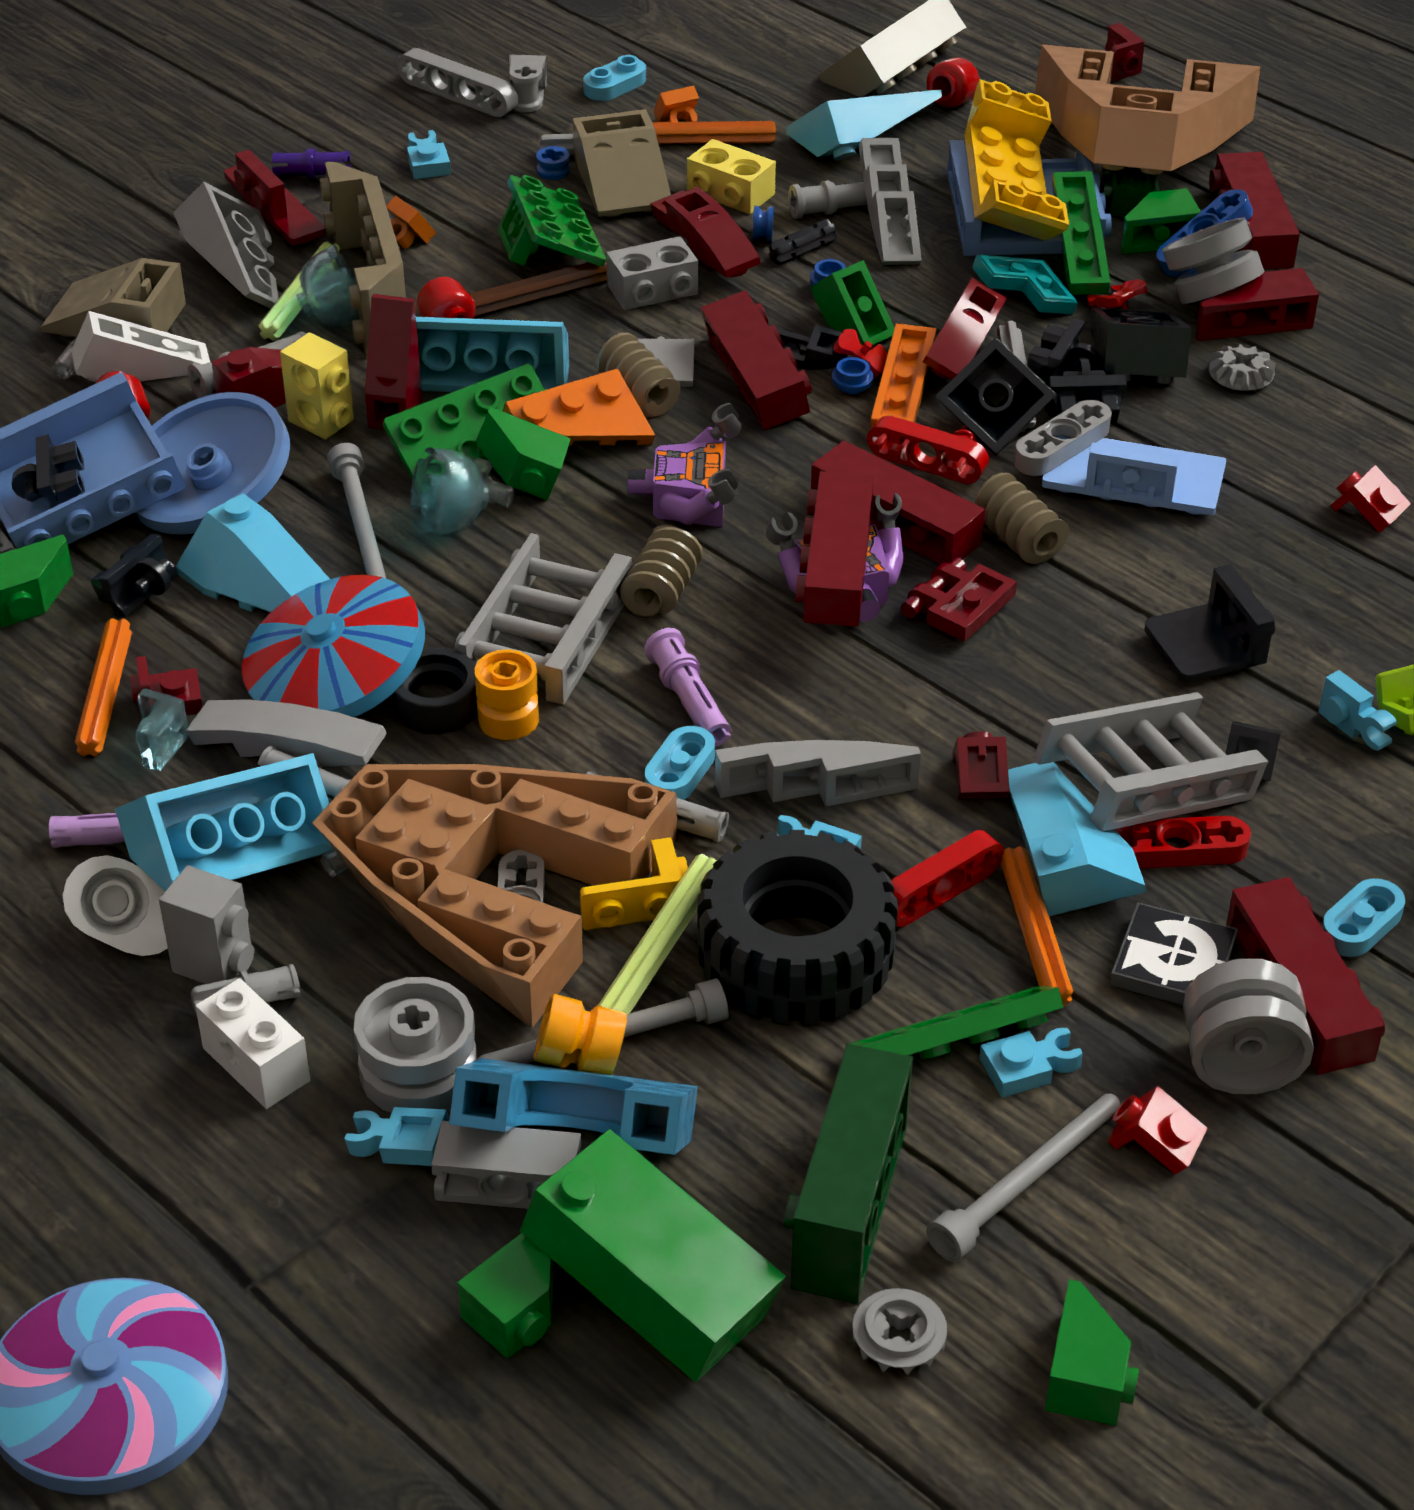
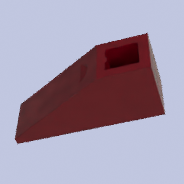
M373 294L371 297L365 383L368 428L385 430L382 425L385 418L423 404L415 300L412 298Z

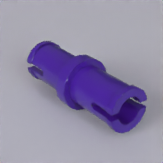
M315 148L306 149L303 153L274 152L272 163H287L288 166L272 167V170L277 177L307 176L308 179H317L318 175H326L325 162L351 161L349 151L317 152Z

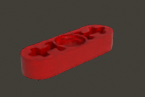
M881 417L867 434V444L878 457L960 483L971 484L976 482L989 465V455L980 443L898 417ZM919 442L930 444L935 449L937 457L925 455L919 448Z
M1233 816L1168 818L1115 829L1130 844L1140 869L1237 863L1246 857L1251 837L1249 826L1241 819ZM1181 838L1186 840L1190 846L1176 848L1167 844L1165 840Z
M977 830L892 879L894 896L897 898L898 906L897 926L904 927L991 876L1003 860L1004 847L984 830Z

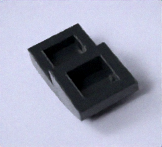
M815 325L811 337L777 328L782 340L783 349L787 347L791 349L797 368L807 370L834 368L840 360L848 358V355L836 353L833 349L834 343L842 333L841 331Z

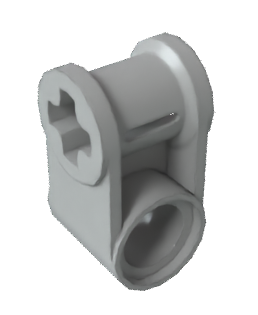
M510 55L509 83L514 87L518 96V104L514 110L533 112L542 107L544 88L547 86L546 55Z

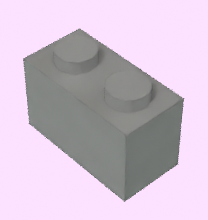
M187 865L159 899L172 972L204 984L237 978L239 971H247L254 957V947L251 944L248 926L249 913L245 907L242 884Z

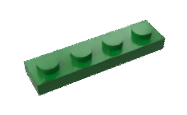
M1092 171L1054 172L1052 180L1053 194L1066 203L1069 220L1067 230L1060 234L1068 291L1072 295L1109 294L1110 277Z
M1036 986L848 1044L906 1056L919 1052L920 1059L931 1058L950 1052V1042L968 1038L969 1044L997 1038L1000 1036L998 1028L1012 1023H1016L1017 1029L1046 1023L1048 1021L1046 1013L1064 1008L1059 987Z

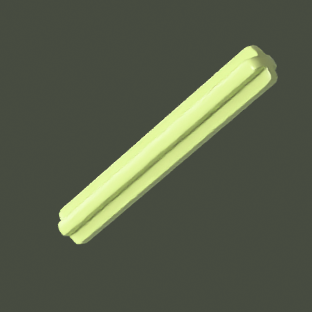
M327 241L321 244L260 322V335L263 339L269 338L272 341H276L281 337L340 260L341 255L338 252L340 250L338 244L334 243L332 245Z
M699 854L694 858L598 1006L621 1011L626 1014L631 1013L696 913L698 895L701 893V882L705 874L713 869V864L716 862L713 857L709 858Z

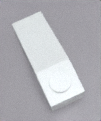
M88 311L71 350L76 374L93 382H96L102 375L113 371L131 374L140 381L187 376L190 364L199 363L203 365L210 362L205 343Z

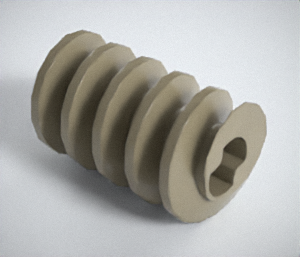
M628 332L619 333L612 336L603 345L597 359L599 374L618 368L646 418L664 415L674 406L680 394V382L674 379L671 371L659 359L655 358L654 354L647 350L645 345L639 342L634 335Z
M1002 472L993 475L979 490L975 504L985 509L984 524L1025 562L1030 564L1045 562L1054 557L1067 542L1070 533L1068 524L1064 520L1059 519L1054 511L1048 509L1044 502L1037 500V496L1027 490L1026 486L1021 482L1016 481V477L1012 474Z
M672 525L655 527L646 545L643 546L640 555L636 558L633 567L629 570L627 578L621 585V600L626 608L634 615L641 617H652L656 614L672 611L676 607L678 599L682 596L684 588L688 585L691 576L694 574L697 565L701 562L703 551L698 540L689 532Z

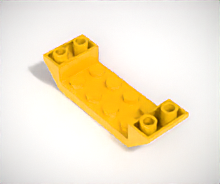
M980 79L976 86L964 139L974 218L1047 241L1065 232L1069 226L1066 203L1046 192L1039 146L1052 120L1049 102L1045 101L1041 96L1034 93L1023 94L1011 90L1004 83L997 81L990 83Z

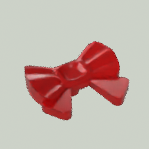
M1135 279L1126 281L1122 285L1111 286L1113 294L1110 296L1088 295L1087 297L1089 306L1096 305L1102 308L1120 307V309H1128L1127 300L1147 293L1148 288L1145 281Z
M854 329L843 330L833 345L834 352L865 360L868 362L875 379L882 375L888 356L885 348L878 344L870 350L872 344L866 341L862 346Z

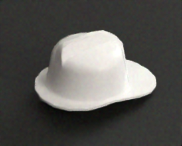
M105 855L89 858L75 867L66 879L62 895L65 912L75 927L86 935L126 953L147 956L159 954L168 949L159 899L165 891L139 866L121 858Z

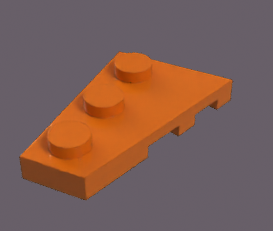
M618 368L507 401L503 408L505 413L571 438L569 445H572L577 440H598L599 445H615L616 440H636L637 445H652L656 436Z

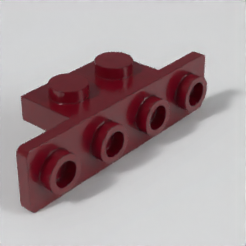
M249 149L235 154L237 166L224 170L225 179L254 208L260 210L261 215L291 245L307 244L313 239L326 235L325 226L284 187V183Z

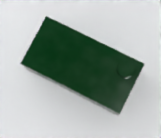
M847 1043L801 1194L791 1193L786 1208L784 1228L793 1230L790 1289L850 1303H859L907 1131L913 1057Z

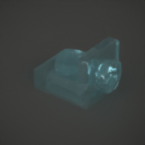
M143 689L137 696L142 721L136 730V741L139 744L143 767L161 771L189 737L186 732L188 722L184 701L171 695Z

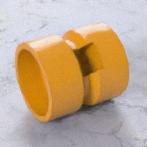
M511 649L496 650L484 655L478 660L474 668L479 727L488 736L500 740H516L529 735L536 729L539 722L538 696L536 693L538 691L536 663L529 655Z
M554 993L551 994L540 1025L534 1052V1062L562 1069L573 1063L578 1071L612 1075L624 1038L627 1014L598 1005L589 1012L584 1009L583 1003L580 1000Z

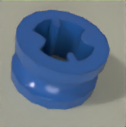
M558 146L541 148L536 153V161L538 163L536 167L537 175L547 180H559L568 176L570 173L568 163L570 159L569 152L565 148Z
M754 206L753 241H758L759 238L764 237L767 239V242H772L773 206H769L764 211L759 206Z

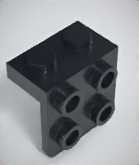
M1231 564L1214 568L1208 604L1150 617L1145 621L1144 631L1178 678L1184 682H1193L1267 663L1271 637L1275 632V621L1272 613L1264 608L1252 593L1248 582L1242 580Z

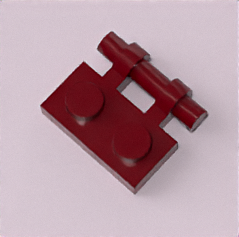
M954 558L949 563H941L933 570L931 579L928 582L919 583L909 591L908 599L901 604V611L904 616L910 619L914 618L919 612H927V624L965 642L1016 595L1017 581L981 564L967 572L966 563L960 558Z

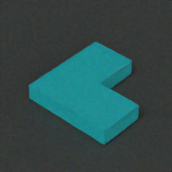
M976 255L972 268L988 288L1023 291L1039 312L1073 315L1078 302L1044 260Z

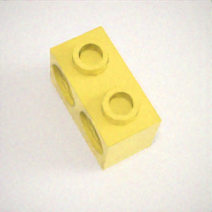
M715 139L710 140L687 158V191L699 187L718 203L747 214L754 212V206L760 207L775 195L776 161Z
M309 332L280 351L289 422L326 440L354 420L346 349Z

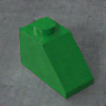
M1188 189L1150 192L1125 216L1121 244L1122 253L1158 251L1162 244L1198 215L1201 210Z
M864 260L834 272L810 286V290L826 324L834 330L843 332L845 329H854L862 346L866 341H869L873 346L893 337L895 327Z
M489 407L475 443L508 486L548 501L561 471L571 438Z
M64 534L0 554L1 628L45 614L70 580L73 570L67 539Z
M521 1233L457 1282L461 1318L507 1359L522 1347L535 1344L551 1325L554 1260Z
M1069 1279L1050 1373L1045 1411L1117 1426L1121 1402L1133 1405L1139 1368L1127 1366L1131 1341L1080 1281Z

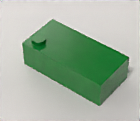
M608 1129L535 1189L520 1229L522 1234L695 1383L767 1316L786 1278V1275L611 1129Z

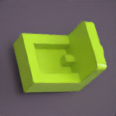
M1414 664L1377 674L1378 710L1382 709L1391 713L1397 720L1396 727L1404 730L1405 734L1414 735Z

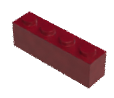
M1263 153L1217 154L1215 169H1211L1209 173L1210 191L1215 192L1216 196L1219 197L1230 190H1243L1247 193L1253 208V215L1247 221L1252 239L1246 246L1236 252L1243 250L1257 251L1263 269L1294 268L1300 233Z
M744 290L700 307L708 340L763 430L810 413L807 395L812 394V388L808 376L804 370L797 371V364L789 347L783 349L780 334L775 325L768 326L767 315L760 302L754 304L747 291Z
M843 440L811 466V489H818L820 471L874 475L872 508L879 494L881 507L886 511L894 510L892 499L894 493H897L901 497L902 507L895 520V528H900L902 545L939 564L949 563L954 558L963 560L982 544L985 518L984 508ZM871 514L870 525L875 524L878 530L882 529V523L876 521L873 514Z
M820 471L818 489H809L807 516L814 517H805L803 544L810 546H801L799 573H805L806 575H797L795 603H804L803 622L858 627L860 625L872 514L874 475Z
M1290 877L1233 889L1226 926L1238 929L1236 943L1246 959H1264L1281 964L1297 976L1303 992L1306 1007L1305 1017L1310 1027L1314 1046L1310 1064L1315 1073L1320 1075L1376 1061L1380 1041L1385 1034V1022L1382 1013L1376 1006L1371 1005L1360 987L1357 974L1352 968L1346 966L1337 952L1332 935L1328 931H1324L1315 918L1309 899L1299 893Z

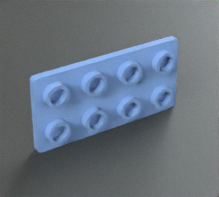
M1055 436L1059 439H1072L1066 436ZM1102 438L1096 443L1092 442L1090 447L1049 473L1044 474L1042 486L1063 493L1073 492L1097 496L1105 500L1115 499L1139 503L1147 507L1181 510L1190 514L1214 515L1225 471L1226 458Z

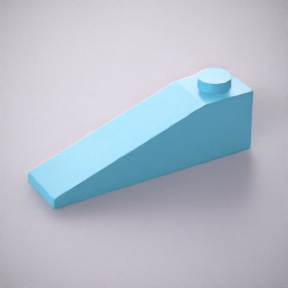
M941 90L830 100L789 124L785 129L788 136L817 157L833 155L834 160H842L856 154L855 148L859 147L861 138L876 137L942 97Z
M244 493L229 499L205 514L176 565L177 574L202 594L215 599L221 594L238 600L240 608L251 612L256 607L272 612L296 593L330 579L273 515Z
M1054 762L1041 765L1032 763L1008 769L1009 794L1049 916L1146 892L1145 883L1133 849L1115 829L1102 832L1090 820L1094 806Z

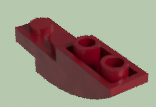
M696 187L689 191L683 190L650 203L655 219L686 238L694 256L726 278L742 276L749 268L761 264L760 256L738 224L715 199L701 188Z
M972 277L922 362L930 366L931 371L937 376L952 380L972 361L1003 307L1006 297Z

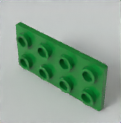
M514 175L509 176L507 184L513 196L497 230L510 261L524 266L529 254L533 255L540 244L595 265L604 266L607 259L578 197L574 193L563 188H557L554 191L543 187L542 182L528 175H523L522 178Z
M525 364L384 419L382 425L418 492L421 495H425L493 468L475 443L489 407L503 411L505 402L544 391L545 389L530 364Z

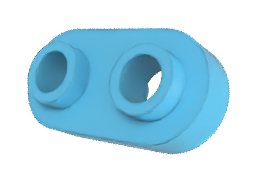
M623 55L609 64L592 69L583 78L584 95L591 100L607 101L643 85L646 82L645 63L636 56Z
M684 726L672 731L645 768V783L677 793V798L683 800L688 798L715 760L714 736L708 730L698 726Z
M1367 879L1358 883L1330 908L1324 916L1322 928L1332 935L1339 955L1347 957L1363 955L1392 930L1402 917L1405 905L1404 893L1397 885L1387 880Z

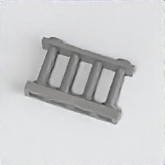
M530 533L521 549H516L513 552L509 567L467 630L459 633L454 650L464 653L475 664L484 655L496 650L511 649L521 651L493 644L500 632L556 645L553 653H547L546 656L525 651L521 652L529 655L536 663L537 674L540 675L541 680H544L546 684V701L564 705L625 605L621 600L620 588L623 581L627 578L629 570L632 568V557L614 553L605 569H600L598 572L540 559L539 535ZM536 577H541L590 589L591 592L588 597L583 596L579 600L529 587ZM518 604L575 618L570 625L566 624L561 628L512 616Z
M1198 692L1049 719L1046 721L1033 758L1038 765L1068 759L1099 791L1090 820L1101 832L1252 800L1268 764V760L1257 749L1226 755L1194 723L1203 697ZM1181 737L1203 760L1190 763L1168 740ZM1144 744L1166 768L1151 770L1130 747ZM1107 752L1128 775L1113 778L1092 754Z

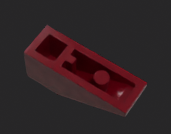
M1303 268L1264 272L1259 277L1239 287L1201 302L1196 338L1198 341L1313 328L1319 293Z
M247 347L232 351L224 357L211 361L216 394L226 392L248 393L266 400L274 408L285 404L286 398L280 351L282 350Z

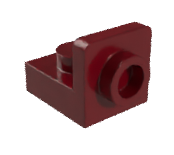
M1120 22L1108 26L1107 42L1105 44V51L1114 52L1111 73L1112 81L1142 72L1145 41Z
M146 656L136 657L138 674L129 676L133 703L143 702L146 721L198 714L203 706L197 668L149 675Z
M984 731L971 732L963 737H957L952 751V761L956 764L958 799L1007 798L1010 788L1006 737H992L991 733Z

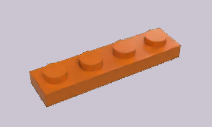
M905 324L895 325L871 416L870 430L883 416H894L916 423L929 366L922 361L936 339V328Z

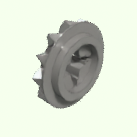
M1238 344L1236 348L1223 346L1221 351L1213 352L1208 371L1216 382L1225 387L1241 391L1256 390L1272 382L1276 363L1270 360L1269 353L1257 352L1256 346L1244 348L1241 344Z
M901 1288L882 1290L866 1298L855 1312L853 1318V1341L857 1342L860 1347L862 1359H872L878 1362L882 1372L889 1367L902 1368L908 1375L915 1366L925 1365L930 1368L935 1356L939 1352L944 1351L947 1337V1323L944 1314L935 1302L919 1292ZM889 1326H894L899 1331L908 1327L910 1329L909 1340L905 1341L900 1336L890 1339Z

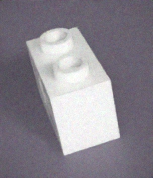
M240 978L195 1005L203 1049L266 1109L310 1082L304 1037Z

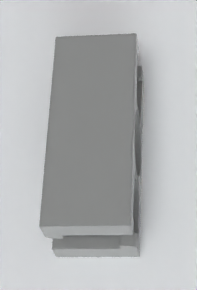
M441 1121L431 1164L432 1175H437L434 1183L435 1200L528 1209L535 1189L580 1153L581 1133L517 1127L506 1132L449 1125V1121Z

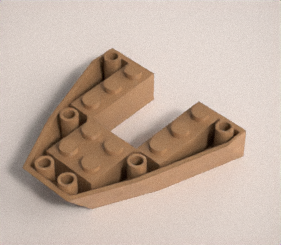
M1044 44L1041 46L1034 94L1041 96L1045 101L1049 102L1052 123L1061 136L1092 163L1101 164L1105 169L1122 170L1124 167L1140 168V171L1153 175L1161 174L1163 171H1173L1212 152L1253 121L1260 66L1187 59L1182 91L1110 84L1113 51Z
M365 764L312 824L359 883L423 948L529 1027L533 1028L544 1014L551 994H559L583 963L582 918L580 915L476 879L498 853L506 855L514 850H523L540 856L544 861V869L593 886L647 878L652 872L651 840L671 837L674 843L677 839V793L632 778L481 764Z

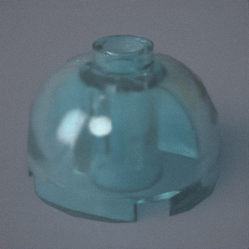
M333 245L311 257L303 266L299 278L303 292L296 296L307 317L314 314L323 325L330 328H346L352 326V320L359 319L358 310H352L348 289L349 285H355V278L342 254L338 255L337 247Z
M427 447L424 451L430 455L428 459L419 458L412 480L411 507L419 508L421 520L413 519V524L419 534L454 536L466 531L476 521L480 510L486 508L489 499L488 486L483 484L482 475L476 464L465 454L450 449Z

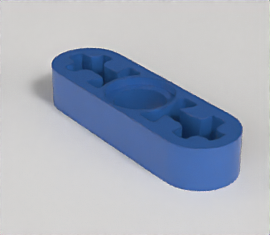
M1234 189L1221 194L1162 244L1156 256L1164 274L1175 277L1191 270H1169L1162 251L1167 245L1192 233L1228 220L1245 217L1246 221H1248L1253 215V208L1247 193L1240 189Z

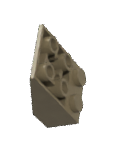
M646 109L572 118L574 160L598 217H618L624 213L639 211L652 212L650 203L671 195L655 128Z
M140 258L73 282L41 325V331L59 334L63 337H77L88 311H92L167 333L186 305L180 263Z

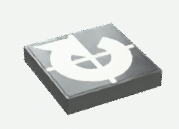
M1138 902L1112 970L1110 986L1183 1005L1185 991L1197 975L1216 964L1230 961L1238 929Z

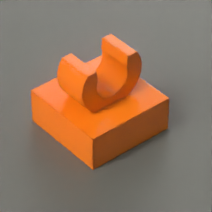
M689 86L660 93L653 111L657 122H679L678 120L681 119L687 122H697V114L694 110L699 97L695 87Z
M396 195L386 205L387 210L394 217L391 220L397 243L401 248H408L413 243L415 237L428 244L437 233L418 210Z

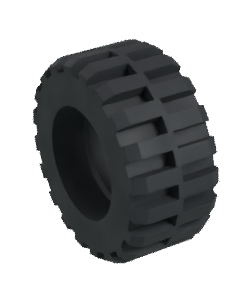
M790 830L787 835H777V832L773 831L762 834L758 841L752 842L749 838L737 844L733 848V854L727 851L713 864V869L705 874L701 882V893L698 895L697 955L699 965L704 969L705 979L707 981L715 978L719 980L726 1001L735 1008L740 1004L743 1006V1012L746 1015L759 1020L762 1015L770 1017L774 1024L788 1026L789 1021H803V1026L817 1025L821 1018L830 1017L831 1021L845 1017L849 1014L850 1007L856 1010L872 999L873 993L875 994L882 989L888 980V972L892 969L894 961L898 913L897 898L894 896V886L889 876L884 871L881 872L882 867L869 854L862 856L861 849L847 840L843 843L836 842L833 835L819 832L818 836L805 835V830ZM799 917L821 922L832 929L815 935L790 936L773 932L761 925L776 919Z

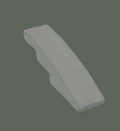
M861 138L859 152L869 216L882 265L921 264L922 258L914 191H909L906 164H902L899 138Z
M208 700L186 729L194 745L233 743L240 757L261 756L268 746L276 747L278 750L294 757L314 753L315 760L320 762L322 767L367 764L387 734L382 725L338 712L292 703L259 700Z
M844 740L769 742L715 750V786L720 798L768 790L772 802L820 794L826 807L918 789L921 752L915 746Z

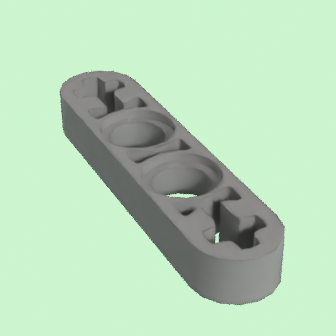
M419 48L410 49L397 59V71L406 83L489 115L502 117L513 110L518 104V96L514 87L506 80ZM438 70L445 75L448 84H445L440 79ZM466 80L474 86L476 95L472 94L468 89Z

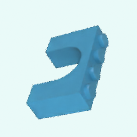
M481 1058L456 1067L449 1125L506 1132L521 1125L559 1126L603 1133L611 1129L635 1150L675 1155L691 1142L698 1086Z

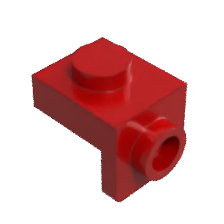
M1374 465L1362 476L1357 471H1354L1336 487L1341 495L1330 504V507L1336 512L1350 501L1380 533L1411 503L1380 469Z
M1157 1086L1140 1098H1137L1135 1095L1128 1097L1118 1107L1113 1115V1121L1117 1124L1108 1143L1117 1150L1134 1139L1176 1175L1189 1167L1208 1128Z

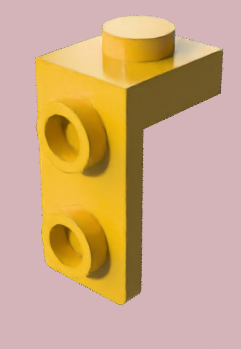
M671 837L651 840L652 877L580 889V908L584 930L655 919L688 869L685 856H676Z

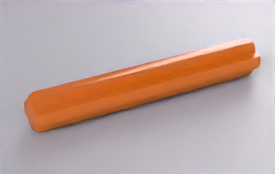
M773 121L652 122L659 145L706 144L712 139L726 144L773 143L776 139V125Z
M111 618L105 624L75 738V743L78 746L76 751L82 756L90 754L96 757L103 750L132 635L129 629L130 623L124 618L119 621Z
M1021 846L1015 849L1008 847L1004 850L1001 866L1039 986L1059 987L1062 1003L1065 1007L1072 1001L1071 994L1073 989L1041 895L1029 853Z

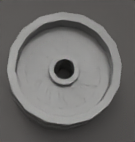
M1245 217L1207 227L1185 236L1162 249L1169 270L1184 271L1191 269L1179 276L1174 283L1181 304L1192 303L1219 295L1239 287L1264 273L1257 251L1243 250L1235 252L1246 246L1252 239Z
M1236 959L1216 964L1197 975L1186 989L1183 1010L1186 1027L1190 1034L1189 1048L1191 1060L1198 1078L1210 1087L1231 1094H1260L1280 1089L1296 1080L1310 1065L1314 1046L1310 1027L1305 1017L1306 1007L1303 992L1297 976L1283 965L1264 959Z
M405 977L385 983L367 995L355 1013L354 1038L358 1053L359 1078L366 1096L382 1110L391 1113L394 1107L450 1109L456 1067L477 1060V1048L474 1041V1011L466 995L450 983L434 978Z

